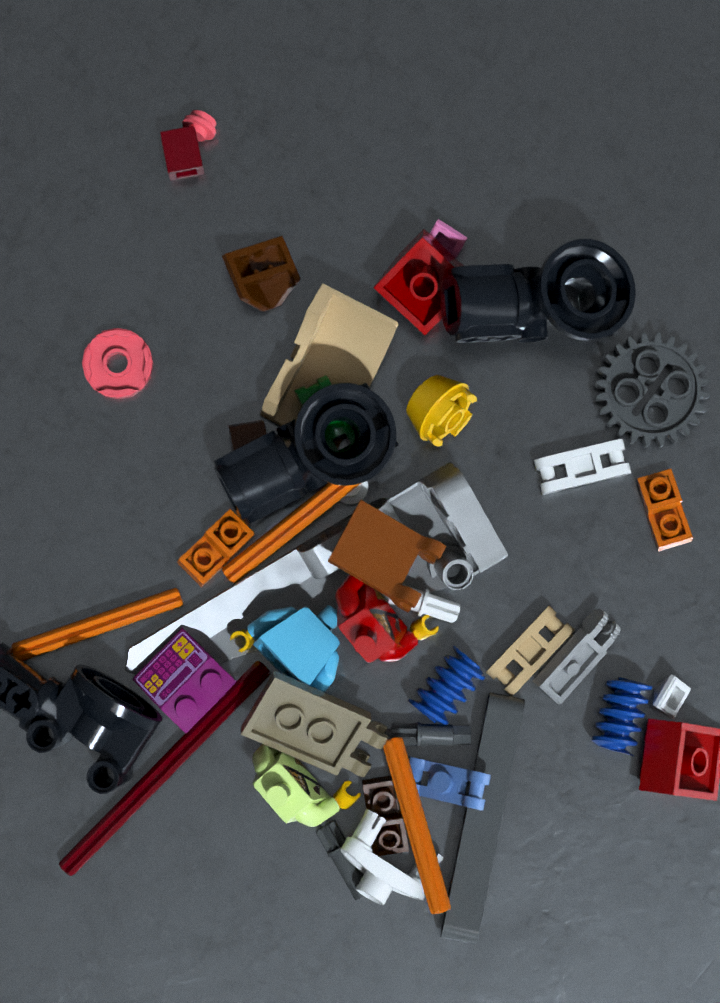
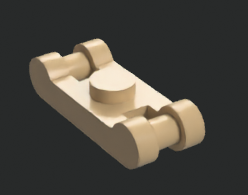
M550 605L486 671L493 680L497 678L506 686L504 690L510 696H513L575 631L569 623L564 625L555 616L557 612ZM544 626L555 635L549 642L538 633ZM512 660L523 668L517 676L506 668Z

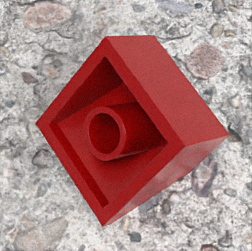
M423 229L399 253L373 288L420 332L426 335L442 319L441 290L444 279L448 275V270L464 265L428 231Z
M648 718L647 731L644 737L645 746L640 770L639 790L717 801L720 781V729Z

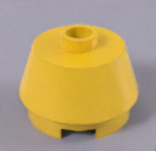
M433 375L415 389L408 402L406 413L423 441H430L434 446L439 447L442 446V439L450 433L456 437L466 426L473 415L468 408L471 403L473 404L477 401V397L469 391L467 384L441 375Z

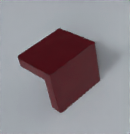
M194 126L160 132L170 181L205 174Z

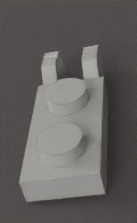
M596 608L583 620L582 628L578 629L533 680L558 705L564 702L605 656L606 650L612 645L615 638H618V635H620L621 627L613 620L607 621L609 615L601 608Z

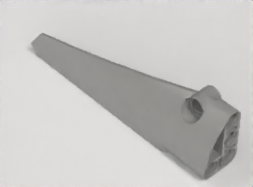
M451 462L389 499L380 498L369 503L418 534L438 540L446 545L439 560L436 559L434 564L428 563L417 555L403 585L422 591L429 589V593L447 587L452 590H462L471 584L473 576L482 573L508 557L502 542L470 485L460 470ZM351 515L128 648L125 671L136 675L181 628H184L217 662L223 663L258 650L253 645L246 651L238 652L239 649L246 645V639L244 636L239 635L235 639L230 640V636L236 631L247 629L251 622L268 610L291 606L299 611L306 606L316 616L327 605L337 610L335 594L349 574L327 560ZM461 564V569L456 576L447 577V571L452 565ZM380 593L381 596H382V597L385 599V601L388 603V598H389V597H387V596H385L384 594Z

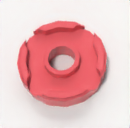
M121 328L104 330L96 335L85 348L82 360L84 376L92 388L101 395L114 399L132 397L144 389L151 378L154 364L151 350L145 341L131 330ZM117 354L125 356L128 360L126 369L120 373H114L108 368L110 358Z

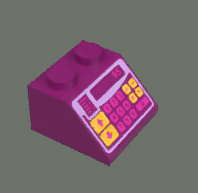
M181 628L132 678L145 694L185 734L237 682L184 628Z

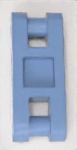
M408 756L419 796L484 810L486 800L482 799L485 785H489L490 774ZM423 771L430 772L427 786L420 785ZM470 781L471 784L467 796L465 795L467 782Z

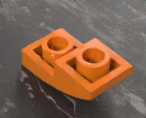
M672 469L637 478L657 550L662 551L692 542L693 536L682 507V498Z
M229 509L204 533L201 539L178 559L177 563L202 588L249 542L255 533Z

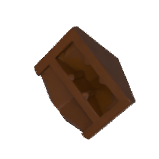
M283 236L222 255L240 300L262 312L281 306L301 279Z

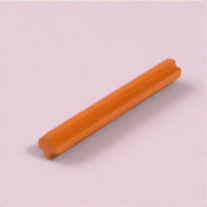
M326 484L226 564L222 569L226 578L232 583L238 582L359 484L349 486Z
M172 588L15 642L11 645L13 655L24 661L181 607L183 600L179 590Z
M394 737L386 741L383 747L429 910L432 914H440L450 910V901L403 738Z

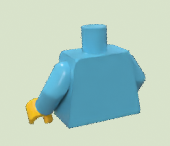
M327 605L317 616L306 606L299 611L291 606L268 610L251 622L247 629L236 631L230 636V640L235 639L239 635L245 637L246 645L239 649L238 652L246 651L254 645L279 673L325 692L335 680L339 662V655L336 649L340 641L331 632L337 626V610L330 605Z

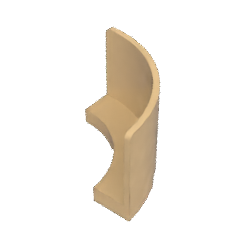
M322 283L306 311L294 341L296 346L290 356L294 360H285L264 400L260 416L280 426L296 419L301 405L294 390L302 386L308 388L316 384V379L327 375L332 385L339 383L362 385L367 382L370 388L397 330L398 322ZM344 437L334 441L337 449Z

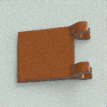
M360 500L327 561L389 597L400 609L409 612L412 607H416L422 594L402 584L417 555L428 563L434 564L436 559L439 560L446 545L438 540L418 534L370 504Z

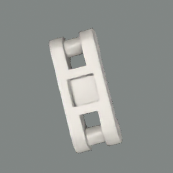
M623 439L535 459L536 471H540L543 482L540 484L542 495L631 474L630 465L625 463L622 452L625 450ZM609 454L611 466L602 468L600 456ZM564 465L565 478L556 479L555 466Z

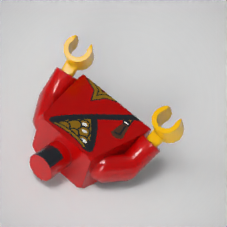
M350 574L335 594L338 628L354 646L356 652L368 663L373 662L377 658L382 662H396L418 645V640H424L436 634L439 630L438 626L428 630L425 626V620L430 616L424 615L411 623V632L407 631L408 627L381 594Z

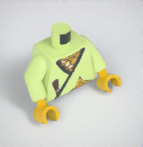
M261 744L253 754L252 762L256 775L252 784L285 823L298 821L308 827L318 826L339 812L340 808L349 809L361 796V793H358L356 796L349 795L346 789L352 782L345 781L333 794V798L330 797L297 758L264 744Z

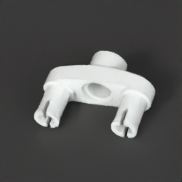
M366 809L352 837L348 836L340 849L344 857L364 874L356 887V891L380 905L386 903L392 891L423 901L426 896L416 862L410 873L407 874L372 853L371 846L386 820L380 816L378 818V814ZM436 854L438 863H440L443 857L440 854Z

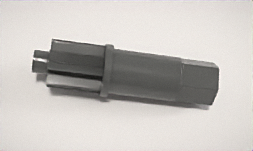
M421 722L392 723V729H387L384 733L389 737L388 739L402 737L405 746L471 745V726L421 724Z
M327 819L319 825L320 828L316 830V834L326 849L328 857L332 858L354 899H360L364 896L356 891V887L364 874L353 866L341 853L340 849L346 838L336 821L329 822Z

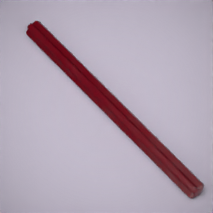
M256 661L225 695L59 862L60 868L69 876L75 875L270 675V670L262 662Z

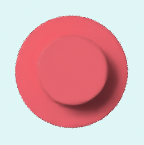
M193 110L182 121L183 127H195L199 142L212 140L216 134V120L206 112Z

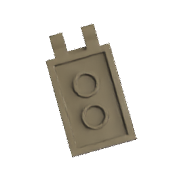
M275 670L241 726V735L336 776L342 768H345L360 777H365L371 768V764L367 762L370 754L364 750L356 749L359 742L362 740L377 749H382L389 738L384 734L387 726L377 721H371V712Z

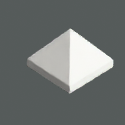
M670 674L654 687L653 706L674 719L691 688Z

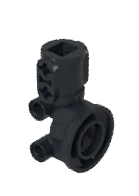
M577 239L555 249L546 258L541 268L521 267L514 269L512 264L460 266L449 269L441 290V314L446 331L449 335L455 336L457 343L495 342L514 339L518 343L543 341L548 339L547 321L558 331L570 338L594 341L613 336L626 323L635 304L636 288L630 267L615 249L597 240ZM565 285H570L577 289L579 310L574 308L568 300Z
M367 382L362 385L339 383L322 388L310 396L301 407L296 419L276 429L277 435L273 430L213 462L216 475L239 518L246 525H249L307 494L305 488L308 492H311L326 483L349 486L370 480L387 465L394 448L399 446L396 440L395 421L389 407L379 395L370 390ZM334 421L348 423L353 428L355 434L352 447L341 453L332 450L325 440V430Z
M2 642L0 644V709L20 721L19 727L27 732L26 740L29 747L38 753H46L68 743L74 737L85 746L101 754L87 772V783L94 792L107 794L127 783L133 775L134 763L162 721L160 713L150 703L124 684L86 665H76L63 686V683L54 676L48 679L12 655L13 649ZM48 727L52 730L54 739L50 737ZM107 767L113 771L114 779L108 776Z

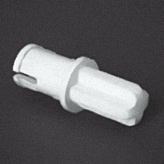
M412 588L422 594L416 607L411 608L412 611L418 612L417 616L421 617L422 614H426L450 623L457 620L460 612L459 603L429 594V589L422 591ZM388 598V603L394 604L392 600Z

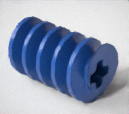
M454 645L453 649L458 656L453 657L447 654L444 656L448 668L441 666L434 668L439 679L431 677L425 679L430 690L422 688L416 690L421 701L408 700L431 721L444 725L449 723L444 714L445 711L454 714L458 712L453 703L454 699L464 703L467 701L462 691L463 688L470 691L476 690L471 680L472 677L480 680L485 679L480 667Z
M618 677V680H608L606 682V686L613 690L614 694H604L602 699L611 707L599 709L598 713L605 717L607 721L595 723V727L603 735L593 736L591 741L599 747L634 756L626 750V747L637 746L638 742L629 734L631 732H641L642 728L634 723L633 719L645 717V713L636 707L637 705L648 704L649 702L640 692L652 690L653 686Z

